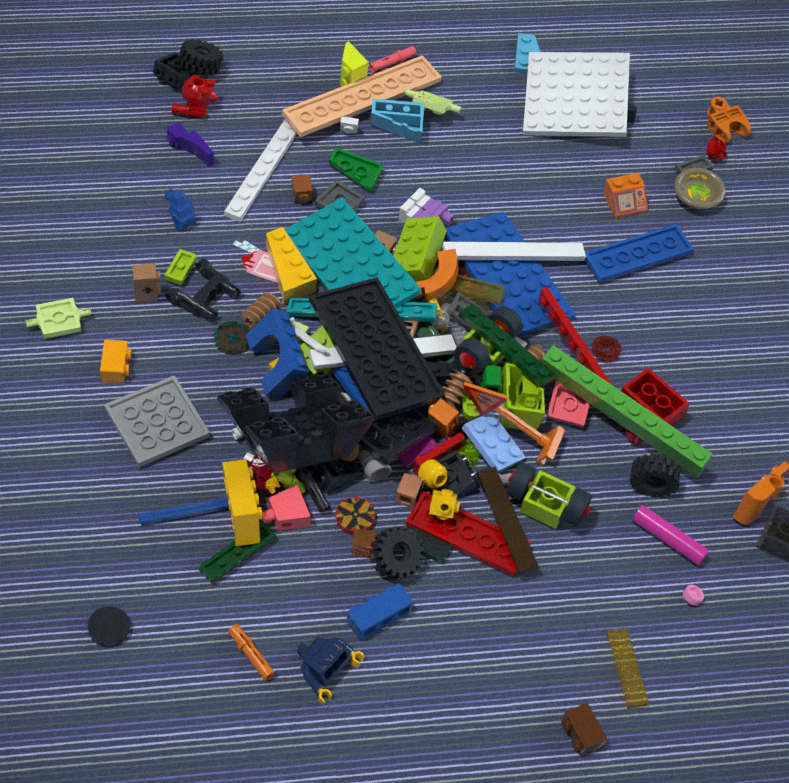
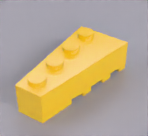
M281 227L266 233V249L273 266L275 278L277 279L283 305L289 303V298H303L315 293L317 278L284 228Z

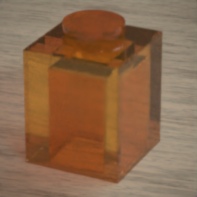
M354 529L351 556L374 558L373 555H370V550L374 549V547L370 545L371 542L376 541L374 537L379 534V531Z

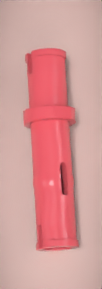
M410 46L402 51L397 50L392 55L369 63V69L371 73H375L396 63L401 64L406 59L416 56V49Z

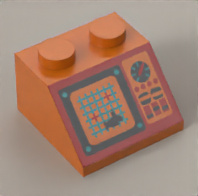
M639 173L606 179L603 195L615 219L648 212L645 184Z

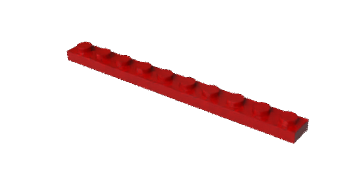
M548 287L541 289L538 298L539 305L546 310L549 320L555 324L559 335L567 342L568 349L575 354L577 362L611 384ZM623 427L628 440L632 441L635 447L642 444L643 440Z

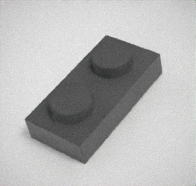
M701 155L677 164L674 170L679 175L682 171L690 168H704L712 171L714 166L705 155Z

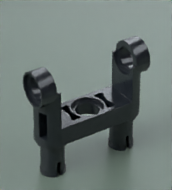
M202 258L196 263V268L202 274L201 276L209 281L193 297L178 288H171L165 296L172 305L177 306L180 304L196 315L201 314L213 322L218 316V311L207 305L221 291L228 293L233 298H237L241 293V288L229 282L228 277L213 269L212 264Z

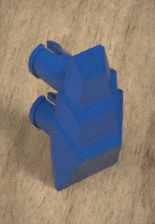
M172 189L167 190L164 196L165 199L171 202L169 213L177 232L195 224L194 207L188 195H185L182 189L176 192Z

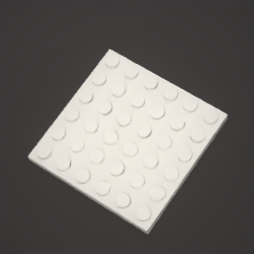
M529 52L523 135L626 137L630 53Z

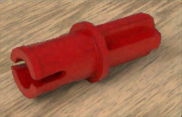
M173 103L171 114L184 115L187 118L189 116L205 118L207 113L206 108L194 107L191 104L181 105Z

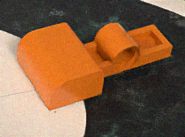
M784 461L779 467L775 465L770 471L769 476L765 474L760 481L749 489L734 513L733 518L744 525L753 523L761 515L768 501L777 498L785 484L783 478L789 470V464Z

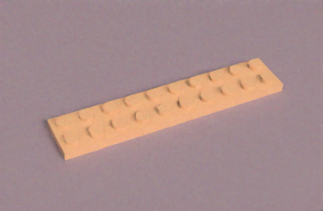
M422 55L282 110V116L296 133L303 137L340 122L342 116L351 118L371 110L373 99L396 100L405 96L406 89L416 92L441 82L442 77Z

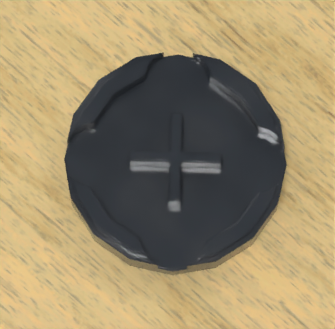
M113 606L102 607L96 610L90 616L87 625L90 638L94 643L103 645V647L119 645L125 641L130 632L129 617L123 610Z

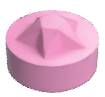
M688 585L683 591L685 600L691 605H699L704 599L702 590L695 585Z

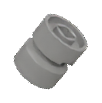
M365 449L358 454L359 462L370 482L382 481L391 474L392 469L389 464L384 465Z

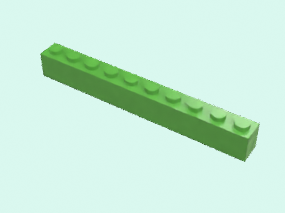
M554 345L543 356L541 362L556 374L554 378L556 381L662 454L670 457L671 460L677 461V464L697 478L709 464L713 455L711 452Z

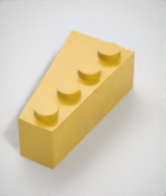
M246 459L222 462L226 495L232 519V528L235 534V545L242 546L260 543L259 520L262 519L261 507H257L259 505L258 493L254 494L256 492L255 480H251L253 479L252 467H248Z

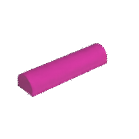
M644 505L638 509L632 519L633 522L696 565H701L707 556V548Z

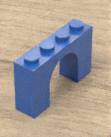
M273 308L246 334L250 350L264 354L275 343L279 342V359L275 367L261 379V383L266 396L281 399L292 388L290 380L306 375L308 369L288 312Z

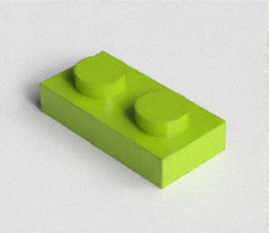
M180 249L164 274V280L182 285L196 262L197 255Z

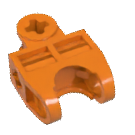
M722 97L712 98L710 102L711 107L707 111L709 118L706 125L713 135L719 140L721 139L725 144L729 143L732 139L730 132H736L742 137L749 136L751 126L739 106L730 107Z

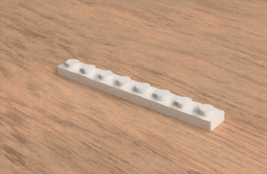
M286 119L225 209L224 216L241 222L297 136L296 131Z

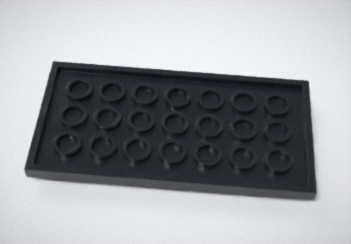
M378 277L310 295L309 301L369 411L375 416V420L444 399L445 393Z

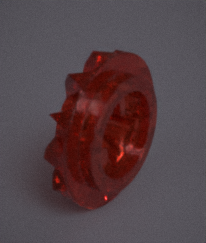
M599 336L593 341L591 346L592 353L596 355V359L601 358L603 362L605 360L611 362L613 359H618L621 353L620 343L611 336ZM607 347H610L609 351L606 350L603 352V348L606 349Z

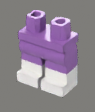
M421 188L400 207L399 220L404 223L408 218L439 216L444 224L450 226L454 220V215L448 212V205L425 195V190Z

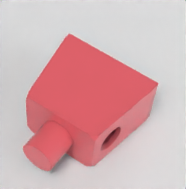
M298 485L270 497L269 510L262 511L261 521L264 523L274 521L279 531L310 526L311 516Z

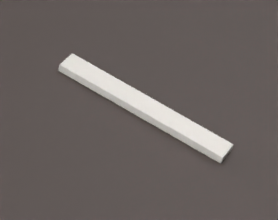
M443 242L442 244L443 251L456 249L457 260L584 261L586 258L582 243Z
M452 335L414 338L423 357L454 354L456 349ZM335 347L327 348V352H320L315 349L309 350L308 355L313 370L345 366Z

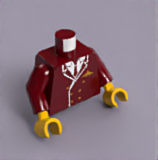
M248 452L244 459L247 460V465L252 467L253 479L251 480H255L256 490L269 491L275 495L282 483L272 477L273 471L269 469L259 456Z

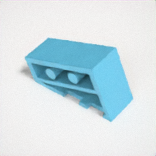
M373 99L370 125L421 144L424 103Z

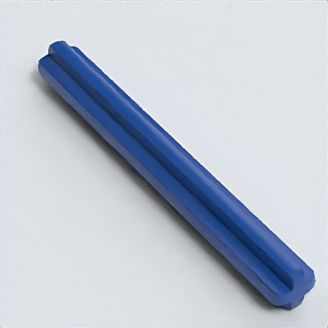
M226 497L140 513L138 516L140 525L227 510L229 509L228 499Z

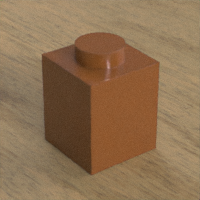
M310 175L292 176L291 189L294 203L312 202L313 188Z

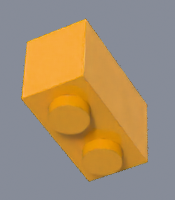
M104 340L100 367L101 382L124 383L125 376H129L127 360H131V349H128V341Z

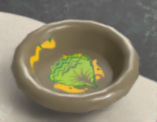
M704 168L684 170L677 176L674 183L675 193L678 198L687 206L695 209L707 210L714 208L723 201L726 194L725 185L720 177Z

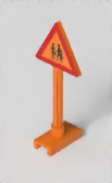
M464 382L463 387L482 416L492 410L496 411L542 446L536 461L543 466L546 459L553 460L565 429L557 426L549 431L547 436L544 433L541 434L501 406V404L508 400L509 397L507 395Z

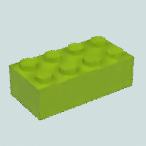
M439 216L408 218L403 227L393 256L415 282L427 280L432 276L438 258L437 252L440 251L447 232Z

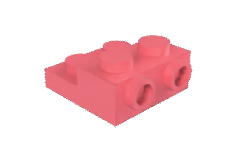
M556 381L546 418L584 427L590 403Z

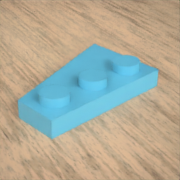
M518 33L514 73L528 74L529 52H541L535 35Z

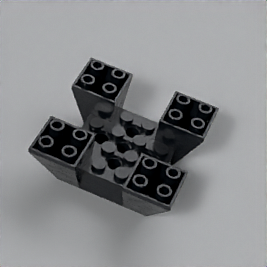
M323 371L316 372L310 376L301 375L296 379L290 380L296 408H290L284 412H272L269 414L268 401L252 387H246L236 392L228 391L223 395L217 396V400L246 443L275 474L350 456L375 420V416L359 401L351 400L345 404L336 405L342 391V386L327 372Z

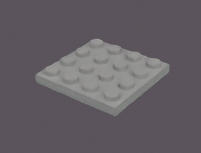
M175 375L104 404L106 413L138 467L210 437L208 428Z

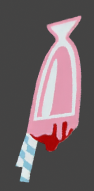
M235 240L233 245L251 253L241 258L246 271L264 279L277 282L268 253L245 240L243 243Z

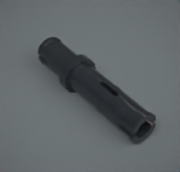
M308 466L297 468L298 479L304 483L319 512L328 510L331 506L313 477V471L309 470Z

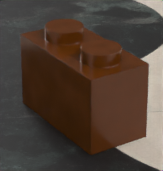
M588 703L565 711L561 721L562 727L566 733H569L572 746L575 751L579 752L581 757L605 747L608 739Z

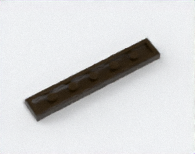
M496 467L477 471V478L518 574L522 575L537 571L539 568Z

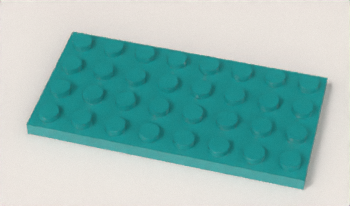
M343 197L284 229L316 278L327 291L378 277L395 308L422 294L419 285Z

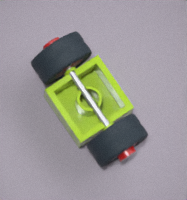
M498 307L489 315V318L512 338H515L522 331L523 323L520 316L509 307ZM473 329L454 350V359L457 365L466 373L473 375L480 373L486 365L496 366L505 357Z
M521 462L516 470L512 471L508 479L510 483L507 488V494L518 500L523 499L521 513L555 529L562 517L565 522L577 527L580 525L583 517H587L591 509L589 504L592 494L580 488L575 490V486L539 470L534 479L536 468L524 462Z

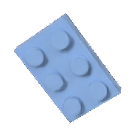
M493 412L472 420L462 427L489 466L496 467L498 473L522 462L526 458Z

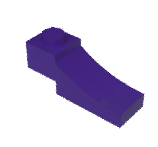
M180 122L167 127L166 139L176 150L182 149L195 155L207 166L214 164L213 150L195 130L188 133Z

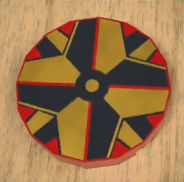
M359 497L345 499L336 509L335 518L337 525L345 533L357 535V533L364 534L373 527L375 510L372 504L365 499Z

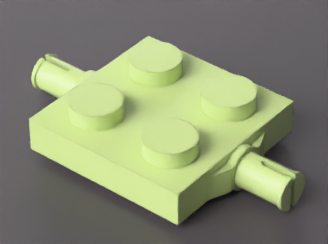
M406 89L405 96L413 98L412 102L424 103V109H431L435 114L442 115V113L445 114L447 111L459 114L461 111V106L454 105L453 100L423 90L415 92Z
M69 298L36 305L37 318L25 321L27 328L39 326L43 339L81 332L80 317L91 316L90 307L78 310L74 299Z

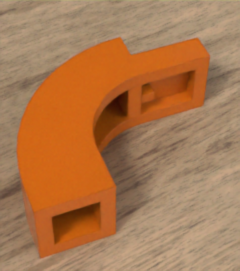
M456 249L437 252L439 259L437 272L427 280L416 282L421 288L422 294L413 299L426 296L428 302L429 299L442 297L452 288L458 276Z

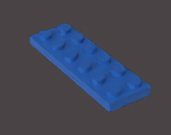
M674 224L586 251L585 262L597 281L602 283L693 254L694 248L679 226Z

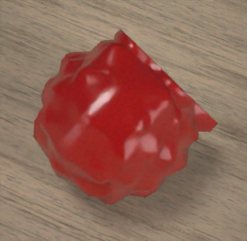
M198 75L191 76L184 82L182 87L183 99L188 104H191V106L205 108L209 103L218 100L217 94L211 88L215 87V81L199 78Z

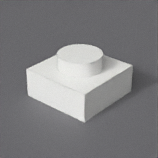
M342 116L340 131L348 134L357 133L359 119Z

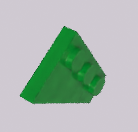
M337 147L329 158L330 165L370 193L384 170V164Z

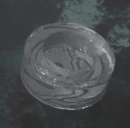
M437 310L436 322H431V324L438 329L446 328L449 324L450 316L444 310Z

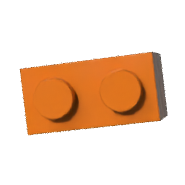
M442 399L437 403L434 402L428 409L429 419L438 425L435 432L444 439H447L456 432L460 423L457 410Z

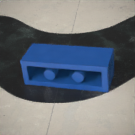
M400 583L395 586H389L383 593L371 596L362 605L353 606L347 613L346 622L361 641L412 612L413 601Z

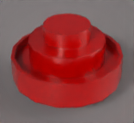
M715 136L708 139L707 155L717 161L724 160L727 157L725 143Z

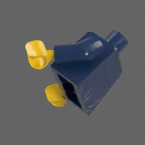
M317 637L310 645L301 643L297 649V654L300 655L299 659L302 664L301 672L312 690L319 693L318 701L323 705L326 701L321 695L325 694L331 699L332 693L328 689H323L322 686L326 687L349 660L353 667L358 668L360 662L355 658H358L360 661L364 659L362 652H353V648L340 638L325 639Z

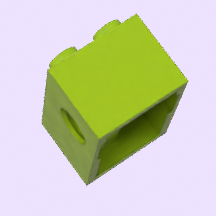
M505 363L501 372V394L507 395L509 398L501 406L537 430L545 415L544 387L541 388L514 364ZM499 414V422L503 427L519 429Z

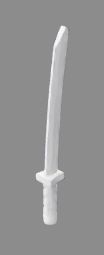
M293 317L290 319L295 334L316 351L327 352L326 347L315 341L296 325Z

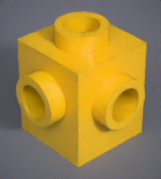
M442 489V491L434 490L429 514L437 515V518L443 520L453 518L454 513H458L460 501H456L457 494L447 489Z

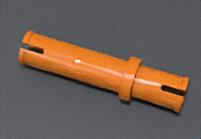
M239 624L232 626L228 630V634L237 643L239 651H243L264 681L271 679L275 675V671L254 646L252 638L247 637Z

